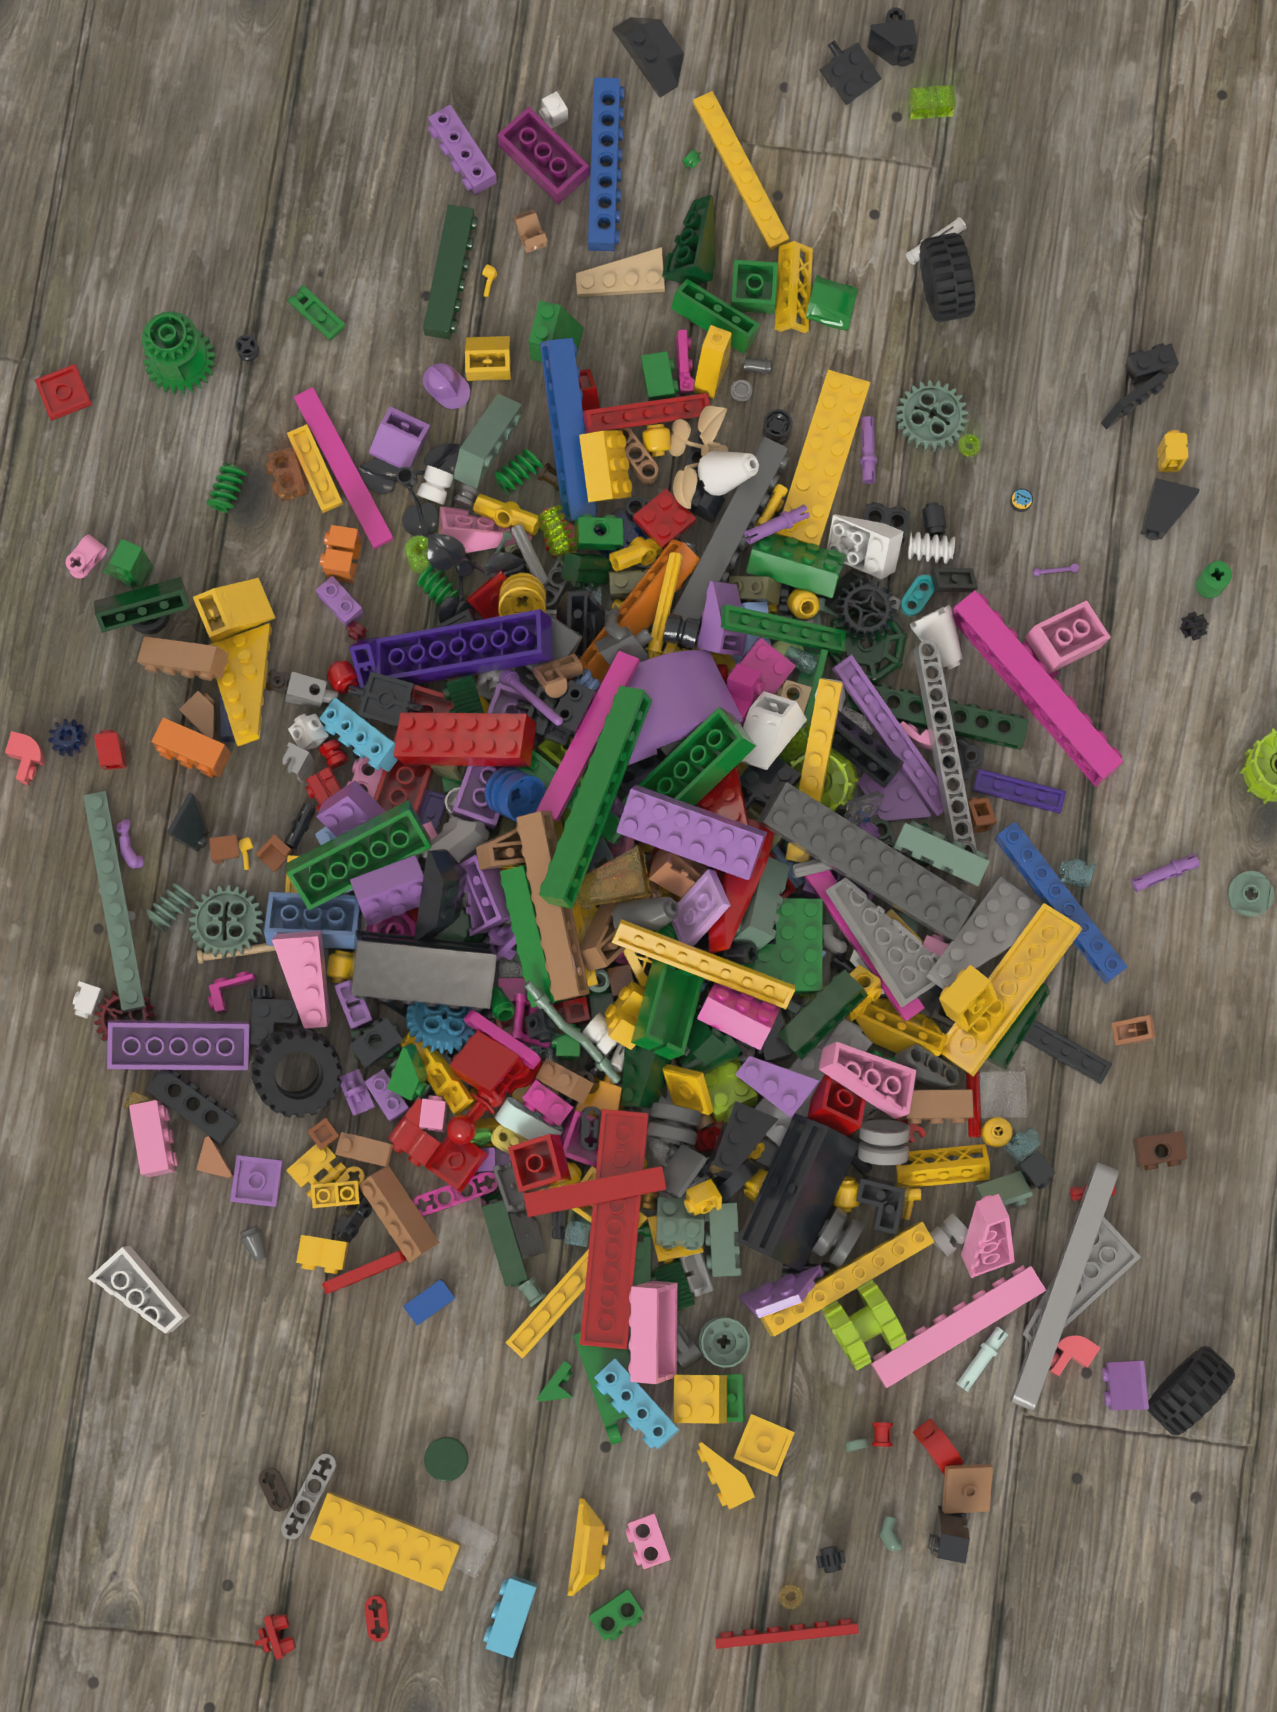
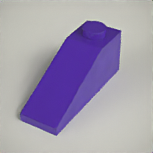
M380 637L359 640L349 647L360 688H364L368 682L370 672L376 673V639Z

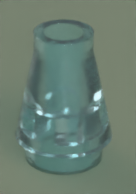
M792 645L789 646L784 654V657L792 662L802 674L805 673L808 676L819 662L815 655Z

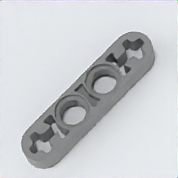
M332 1454L320 1455L313 1464L282 1524L281 1531L285 1538L294 1540L300 1537L336 1470L337 1460ZM329 1458L332 1468H327L324 1471L323 1475L327 1476L325 1480L320 1475H315L314 1471L316 1470L319 1473L323 1467L320 1461ZM318 1479L321 1482L322 1487L319 1492L314 1493L309 1490L308 1484L310 1480ZM301 1500H305L310 1504V1511L307 1514H301L297 1509V1505ZM292 1513H294L297 1517L304 1518L305 1521L302 1523L299 1520L296 1528L299 1530L298 1533L294 1532L290 1535L288 1534L287 1524L291 1525L294 1523L296 1518L291 1517Z

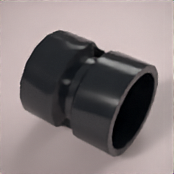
M774 409L768 412L764 418L763 437L781 445L787 443L791 436L793 423L789 413L782 409Z
M669 613L663 642L676 644L678 641H681L682 646L694 649L700 620L687 618L684 621L681 615Z

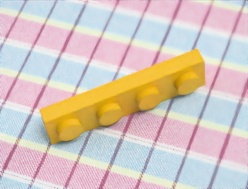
M306 424L288 432L289 440L322 513L343 505L308 425Z

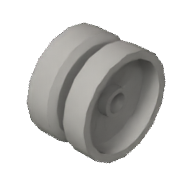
M869 1119L862 1121L858 1136L863 1141L859 1143L857 1154L860 1160L877 1165H898L908 1161L909 1147L905 1144L910 1139V1126L908 1124L891 1119Z

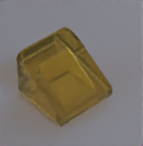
M130 1091L123 1108L129 1109V1105L153 1100Z

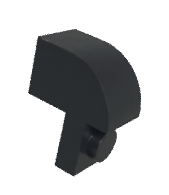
M697 482L691 501V506L695 508L693 513L713 523L725 502V498L723 495H711L703 488L705 487L703 484Z

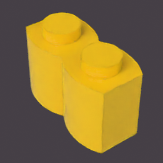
M301 1235L296 1263H301V1268L315 1270V1267L319 1266L325 1267L324 1272L338 1274V1270L345 1269L349 1242Z

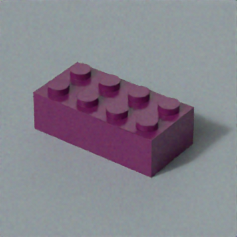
M527 107L497 135L498 146L558 205L590 177L589 165L530 107Z

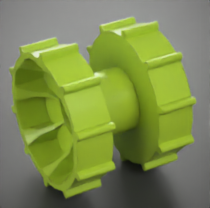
M1273 728L1261 741L1257 740L1253 744V749H1248L1244 753L1246 759L1243 768L1239 771L1240 774H1243L1244 781L1248 787L1246 791H1251L1257 797L1263 799L1264 804L1268 801H1277V769L1274 765L1277 761V731Z
M831 748L826 773L828 783L824 786L821 804L835 812L838 810V806L848 803L847 800L851 801L854 799L853 793L857 782L861 778L857 776L855 765ZM805 755L790 762L791 767L800 774H802ZM800 780L794 786L799 789Z
M872 1279L857 1288L865 1306L857 1312L847 1316L837 1300L822 1308L823 1315L831 1331L856 1370L872 1362L864 1343L881 1334L892 1350L907 1342L906 1334L878 1285Z

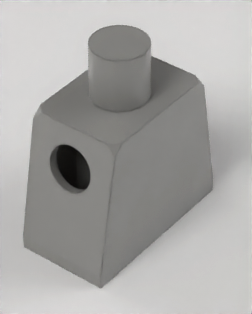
M292 672L285 701L321 708L322 702L330 704L334 698H337L338 692L325 689L327 682L324 680ZM310 691H316L318 694L313 695Z

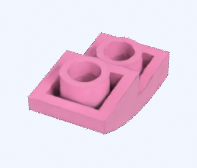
M902 721L900 725L913 744L932 751L928 730L926 729L919 735V731L911 723L906 724ZM939 736L938 741L941 745H943V743L941 742L942 739Z

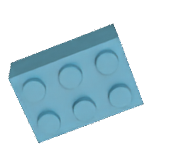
M511 1575L509 1580L504 1579L499 1595L503 1596L502 1601L495 1604L491 1618L495 1619L493 1626H488L483 1639L484 1642H487L485 1649L513 1658L538 1586L537 1583Z

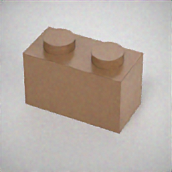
M548 1058L545 1059L536 1076V1079L582 1104L594 1084Z

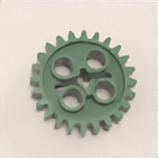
M931 380L928 381L927 386L920 382L919 389L912 385L911 393L908 391L904 393L906 399L900 398L899 404L901 406H898L896 410L900 414L896 416V421L901 423L898 424L897 428L904 429L902 437L909 436L908 444L913 441L916 442V449L923 445V449L926 451L928 446H931L933 452H935L936 447L940 446L943 451L945 443L950 447L953 446V439L959 441L960 435L958 433L963 434L965 431L963 426L967 425L968 420L964 418L968 416V411L963 409L966 408L967 404L960 403L962 395L955 396L956 388L951 391L948 390V383L944 387H940V381L936 383V386L932 385ZM924 398L930 399L932 404L925 405L921 400ZM949 408L952 414L946 415L941 409ZM931 413L935 414V416L932 419L929 418ZM918 417L923 423L915 424L912 418ZM939 427L943 432L936 434L932 431V428Z
M227 885L226 891H223L218 886L217 893L209 889V897L202 894L203 902L195 901L198 910L191 909V913L195 917L189 918V922L193 924V926L189 927L191 933H195L192 938L194 941H198V947L202 948L205 946L204 951L206 954L212 950L215 958L220 952L223 959H226L227 953H230L235 958V951H239L243 955L244 947L251 950L250 942H258L255 934H262L261 929L258 927L264 925L263 920L259 919L264 915L262 911H258L261 907L259 903H254L255 897L250 896L248 898L249 893L247 890L240 894L238 886L232 891L230 885ZM227 903H230V905H229V907H228V912H227V915H228L230 921H227V925H226L227 929H225L223 923L226 922V918H227V917H226V904H227ZM221 907V911L218 914H211L213 908ZM240 907L244 908L242 914H233L235 909ZM219 929V933L216 936H209L211 930ZM236 929L242 930L240 936H231L233 931H235ZM225 930H226V931H227V940H226V941H223L224 936H225Z

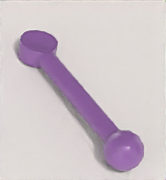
M1074 563L1070 567L1043 570L1035 568L1033 575L1038 577L1041 574L1066 571L1076 573L1079 570V566Z

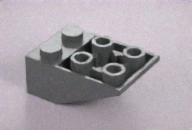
M546 613L552 619L553 661L575 654L582 636ZM548 662L511 669L518 673L520 682L536 694L538 687L541 685L535 678L532 669Z

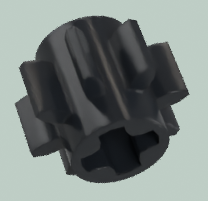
M1194 611L1188 613V616L1181 618L1183 622L1180 630L1185 635V638L1192 636V640L1195 641L1207 634L1206 629L1209 623L1204 618V614L1197 616V613Z
M837 1546L821 1548V1555L816 1556L818 1568L824 1567L825 1573L842 1570L841 1564L846 1563L844 1551H838Z

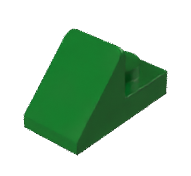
M564 1361L536 1399L542 1402L572 1398L573 1396L559 1386L561 1382L566 1384L572 1376L573 1372L570 1371L572 1365Z

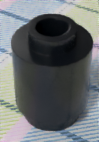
M937 502L926 504V507L922 509L925 532L929 533L930 537H933L935 534L938 536L944 535L947 528L944 506L939 505Z

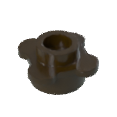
M274 669L269 671V681L266 683V689L268 691L274 690L281 694L286 693L288 681L290 680L289 673H279Z

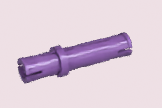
M871 416L860 418L862 448L860 464L862 465V483L866 484L876 483L875 418Z
M803 504L792 511H784L780 513V516L744 531V536L749 537L746 541L751 545L784 528H792L793 524L810 517L809 512L805 513L808 510L807 507Z
M1193 853L1177 861L1175 859L1171 860L1169 864L1132 878L1131 882L1135 891L1139 892L1175 876L1178 878L1182 876V873L1200 867V862L1196 854Z

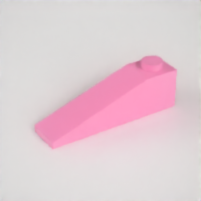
M440 507L438 534L448 535L461 541L466 553L497 548L503 539L504 531L508 530L512 534L511 529L513 527L501 528L492 519L484 516L480 518L469 515V510ZM526 533L527 536H528V538H529V540H531V539H532V535ZM513 534L512 538L507 540L504 546L517 543Z

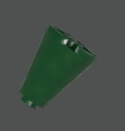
M722 1032L723 1036L721 1038L726 1046L707 1065L690 1051L687 1056L683 1055L679 1060L681 1064L679 1067L706 1074L741 1057L743 1052L730 1035Z

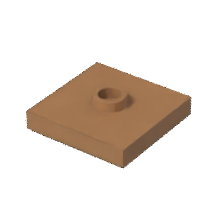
M992 1465L945 1466L942 1511L945 1514L990 1512Z

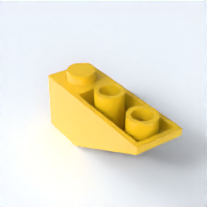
M698 1443L700 1448L696 1451L702 1463L707 1461L710 1467L707 1474L712 1485L717 1483L721 1492L717 1493L722 1506L727 1505L730 1510L755 1497L742 1472L704 1443Z

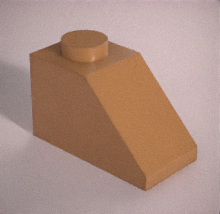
M197 691L179 711L203 735L217 741V710L213 706L216 702L207 693L202 695Z
M341 1132L335 1155L388 1167L393 1145Z

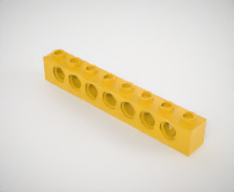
M917 1222L814 1282V1288L808 1292L803 1302L763 1316L760 1319L769 1335L776 1336L934 1243V1240L924 1223Z

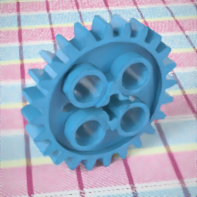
M417 1001L408 1006L406 1028L410 1030V1037L416 1036L415 1043L422 1041V1048H426L428 1045L431 1046V1052L436 1048H439L440 1054H443L444 1049H447L452 1054L453 1048L460 1052L462 1045L465 1046L468 1039L476 1033L463 1020L467 1013L472 1010L468 1006L454 1009L447 1007V1004L427 1006L424 1002Z

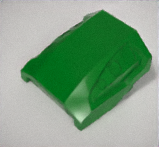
M816 274L806 318L827 327L848 331L858 288L824 279Z

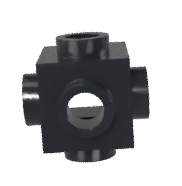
M538 1008L535 1010V1013L526 1016L530 1039L539 1040L540 1043H548L565 1035V1032L558 1028L543 1008Z

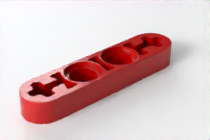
M399 1250L322 1283V1287L327 1295L408 1260Z

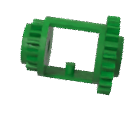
M171 311L154 315L147 322L142 333L144 355L148 358L143 361L144 365L147 366L145 371L147 375H150L151 382L156 381L155 385L158 389L163 386L164 392L167 393L171 388L173 395H176L178 390L181 391L182 395H185L186 389L194 393V386L201 389L200 382L208 383L206 375L213 376L210 368L216 367L215 362L212 361L216 359V355L212 352L214 347L212 344H209V338L204 337L202 331L197 332L194 323L181 313Z

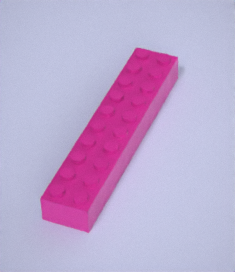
M976 590L954 607L955 625L1092 784L1097 787L1124 762L1121 759L1122 754L1118 749L1112 748L1106 742L1107 737L1101 730L1097 731L1093 727L1091 718L1086 713L1082 714L1077 708V702L1071 696L1067 697L1062 691L1063 687L1060 682L1055 678L1052 679L1047 674L1048 669L1046 666L1034 659L1032 650L1026 644H1021L1014 629L1008 628L1003 623L1004 619L1001 614L989 607L987 598L981 593L978 594Z

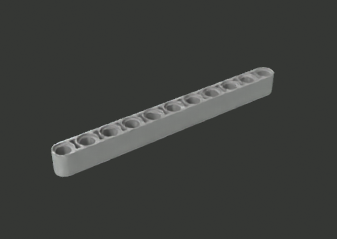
M927 639L915 646L914 658L949 843L952 844L956 840L966 845L968 851L973 853L977 849L939 648L935 641ZM923 645L930 648V656H925L922 653ZM928 667L932 668L935 672L933 679L928 678L926 675ZM931 690H936L938 692V701H934L931 699ZM936 712L943 715V722L941 724L937 723L934 719ZM940 734L947 737L946 746H942L939 743L938 738ZM945 756L951 759L952 765L950 768H946L943 765V758ZM949 779L954 780L956 783L954 791L949 790L947 787ZM953 801L958 802L960 805L958 813L953 812L951 809ZM958 823L964 827L962 836L958 835L955 831ZM956 877L959 883L963 885L972 884L959 877Z
M1096 1162L1092 1169L1010 1400L1011 1403L1033 1411L1038 1402L1119 1173L1118 1169Z

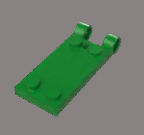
M581 1333L575 1334L573 1337L610 1443L614 1445L622 1442L616 1421L628 1417V1415L624 1411L619 1413L611 1404L614 1399L608 1393L604 1396L595 1386L598 1382L594 1377L614 1359H617L629 1373L628 1368L631 1358L628 1349L580 1345Z

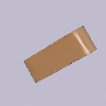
M630 428L614 430H622L623 435L628 437L625 453L629 461V467L639 481L646 486L655 484L658 480V466ZM638 452L641 454V457L632 459L630 454ZM647 469H650L654 472V474L652 476L647 477L643 474V472Z

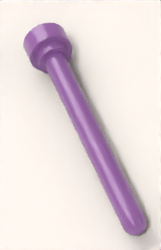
M511 668L501 672L499 676L501 684L514 688L555 725L562 724L563 719L520 682L518 673Z

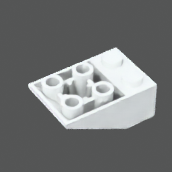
M834 514L826 549L837 550L841 554L846 555L844 564L883 579L896 570L904 531L884 523Z
M765 691L761 693L750 707L743 725L744 730L756 744V747L741 762L765 770L769 768L807 720L796 701Z

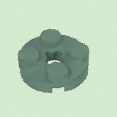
M1245 871L1237 875L1228 886L1227 899L1229 906L1242 916L1256 917L1263 914L1272 905L1274 888L1272 884L1270 885L1264 874L1256 871ZM1249 888H1252L1253 893L1256 894V897H1253L1251 900L1245 895Z

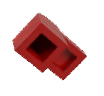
M931 1418L912 1432L944 1476L945 1466L964 1464L953 1444Z

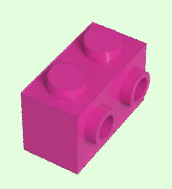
M535 1079L522 1097L525 1100L523 1105L532 1112H535L536 1109L544 1114L542 1119L551 1126H554L555 1123L560 1126L573 1109V1105L538 1079Z

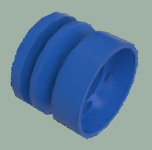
M509 766L495 771L488 779L485 787L487 805L494 812L516 822V817L535 813L546 793L544 783L537 777Z

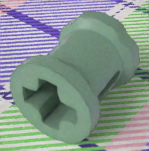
M532 1277L518 1287L519 1291H522L530 1302V1308L547 1296L536 1283L535 1277Z

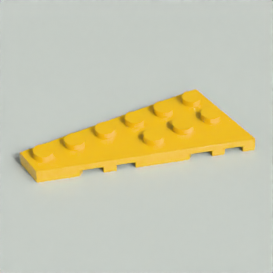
M270 623L209 644L229 653L222 679H217V683L237 746L260 739L261 708L264 704L263 691L266 686L268 669L267 655L268 651H270L269 638L272 633Z

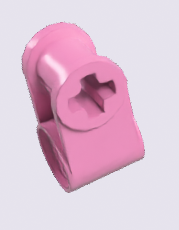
M90 534L84 536L66 559V566L70 570L71 575L79 579L86 577L106 555L107 547Z

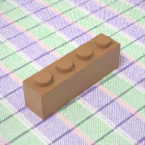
M144 636L137 662L145 666L144 669L152 673H158V670L172 676H175L176 673H181L184 677L194 678V675L201 679L212 681L213 678L222 679L229 653L217 646Z
M389 1166L370 1175L359 1185L364 1196L409 1263L425 1255L440 1243Z

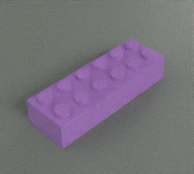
M498 683L487 713L528 714L525 711L516 709V704H518V700L531 703L514 688ZM468 766L451 815L471 822H483L485 827L495 830L500 814L494 812L487 805L485 787L488 779L495 771L508 766Z
M638 785L633 786L629 792L616 833L749 880L753 875L767 832Z
M108 1020L107 1069L248 1070V1022Z

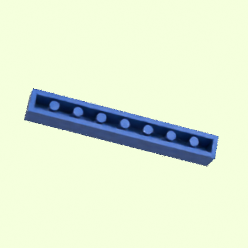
M573 338L544 341L540 343L562 516L566 521L577 520L578 517L585 514L594 515L596 518L597 503L588 502L579 435L586 433L581 403L583 393L579 388L578 380L580 370L576 365L577 348Z

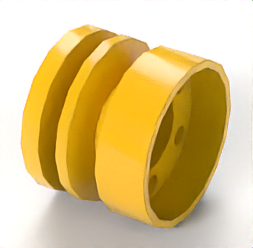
M517 573L511 575L503 582L499 594L498 612L500 616L539 609L545 612L546 590L543 583L537 577L528 573Z

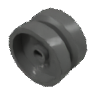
M652 1103L650 1115L655 1119L663 1121V1123H648L646 1136L666 1143L696 1146L698 1134L694 1130L685 1128V1126H699L702 1113L679 1106Z
M837 1207L830 1219H827L822 1226L818 1239L811 1251L822 1257L826 1255L831 1246L834 1247L829 1256V1262L840 1268L859 1238L865 1223L854 1218L846 1228H843L848 1215L847 1212Z

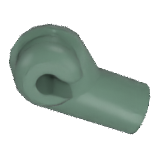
M885 1515L880 1538L888 1550L899 1551L903 1544L901 1539H898L893 1532L896 1518Z

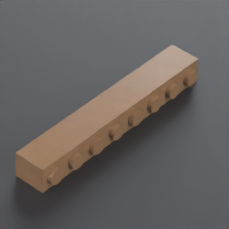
M538 811L516 817L518 823L517 832L522 842L521 851L527 866L526 876L530 881L531 899L535 904L537 914L536 923L540 928L541 946L546 957L545 967L551 981L550 991L555 1001L590 994L572 909L548 904L539 895L540 885L545 880L549 862L553 859L558 842L552 811Z

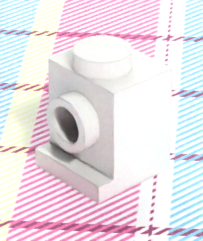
M557 91L542 99V109L539 110V114L551 129L568 121V109Z
M79 981L77 986L81 990L76 992L73 1000L74 1009L76 1010L75 1015L88 1019L89 1015L96 1017L95 1011H98V1003H101L105 991Z

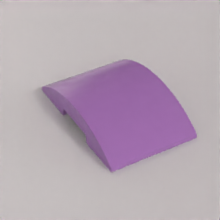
M679 651L657 656L639 663L628 687L645 690L652 699V703L628 765L656 755L657 748L688 737L719 706L733 714L738 722L743 721L709 651ZM600 684L599 687L595 690L596 694H597V692H598V690H599L601 684Z

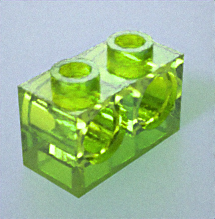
M954 85L910 88L908 95L910 120L953 116L956 106Z

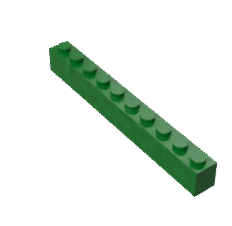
M619 686L618 692L613 698L611 710L605 718V725L597 739V746L589 759V766L581 780V787L573 801L571 813L565 821L564 831L557 842L553 859L549 862L545 880L540 885L539 895L548 904L573 909L652 703V699L643 689Z

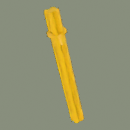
M671 552L669 554L651 633L653 640L649 642L648 648H645L649 659L663 654L661 650L665 627L671 610L683 557L680 553Z

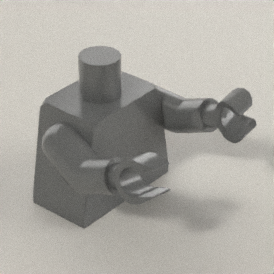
M617 605L611 611L606 609L607 620L605 630L609 635L597 641L595 645L608 664L612 665L618 651L639 658L640 662L648 660L649 655L645 647L647 643L653 640L648 630L645 628L634 636L628 627L623 628L618 624L617 616L620 614Z

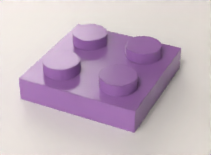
M236 1155L230 1202L277 1207L283 1161Z

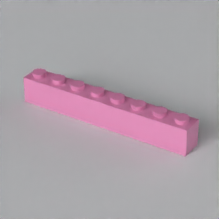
M1022 1265L1012 1271L1014 1276L1007 1280L1004 1277L992 1283L993 1289L985 1292L984 1289L972 1296L974 1300L966 1304L963 1301L952 1308L954 1311L952 1314L946 1317L943 1313L933 1319L934 1325L927 1329L924 1325L912 1332L914 1337L888 1353L883 1350L874 1355L875 1361L870 1364L883 1386L888 1388L1046 1291L1032 1266L1025 1268Z

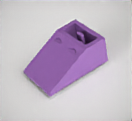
M710 581L706 591L707 598L702 612L701 628L697 636V648L721 654L743 656L747 634L721 628L722 606L728 604L742 607L737 585Z

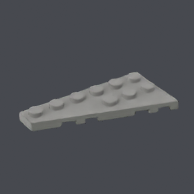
M846 877L825 890L900 1007L905 1006L936 985L926 976L940 957L934 952L931 953L922 945V942L897 920H892L886 915L883 908L872 903L867 898V895Z
M1000 877L926 977L944 989L947 986H951L956 980L958 973L969 965L979 969L985 963L1012 947L1041 906Z
M1104 1216L1064 1328L1141 1258ZM1053 1278L1022 1333L1029 1343L1032 1340Z

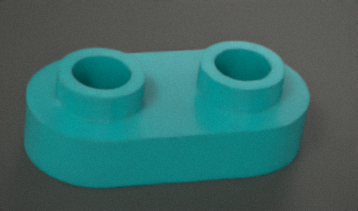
M918 576L906 592L900 605L905 615L914 617L921 613L935 591L931 576ZM926 585L928 590L922 591L920 586ZM914 603L916 608L910 609L908 604Z

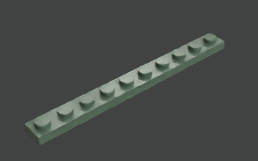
M102 791L83 795L121 1009L123 1013L144 1009L146 1005L107 792Z

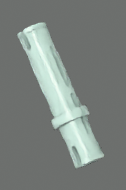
M996 1326L985 1343L982 1342L980 1345L982 1348L956 1384L969 1392V1389L993 1356L996 1357L998 1354L996 1351L1006 1337H1008V1334Z

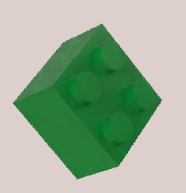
M734 260L731 306L740 312L774 314L778 262Z

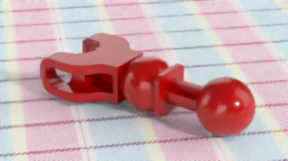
M542 1059L534 1069L525 1066L498 1101H495L478 1089L477 1095L472 1093L471 1096L476 1103L466 1115L454 1116L447 1125L448 1137L456 1144H467L472 1141L477 1131L475 1123L487 1110L494 1115L495 1111L492 1108L503 1104L506 1093L511 1095L516 1089L531 1085L543 1065Z

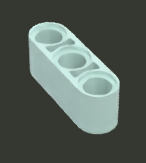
M507 1097L495 1115V1119L501 1125L528 1140L547 1134L561 1136L564 1131L561 1125L558 1126L555 1123L554 1126H551L542 1119L543 1114L538 1111L532 1112L523 1103L511 1097Z

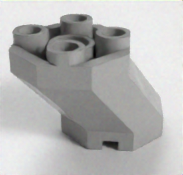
M457 817L450 818L449 822L443 825V831L431 840L432 848L416 855L423 876L428 851L446 849L459 864L477 855L476 847L488 841L489 831L485 829V824L480 821H463Z

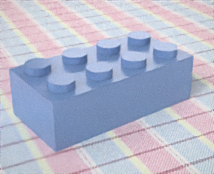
M269 892L264 929L266 943L268 946H274L272 939L275 934L322 931L323 948L353 949L355 930L361 929L362 910L358 900L353 895H338L308 910L299 893Z

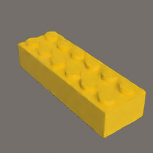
M333 1492L327 1493L310 1536L312 1540L440 1591H443L461 1547V1543Z

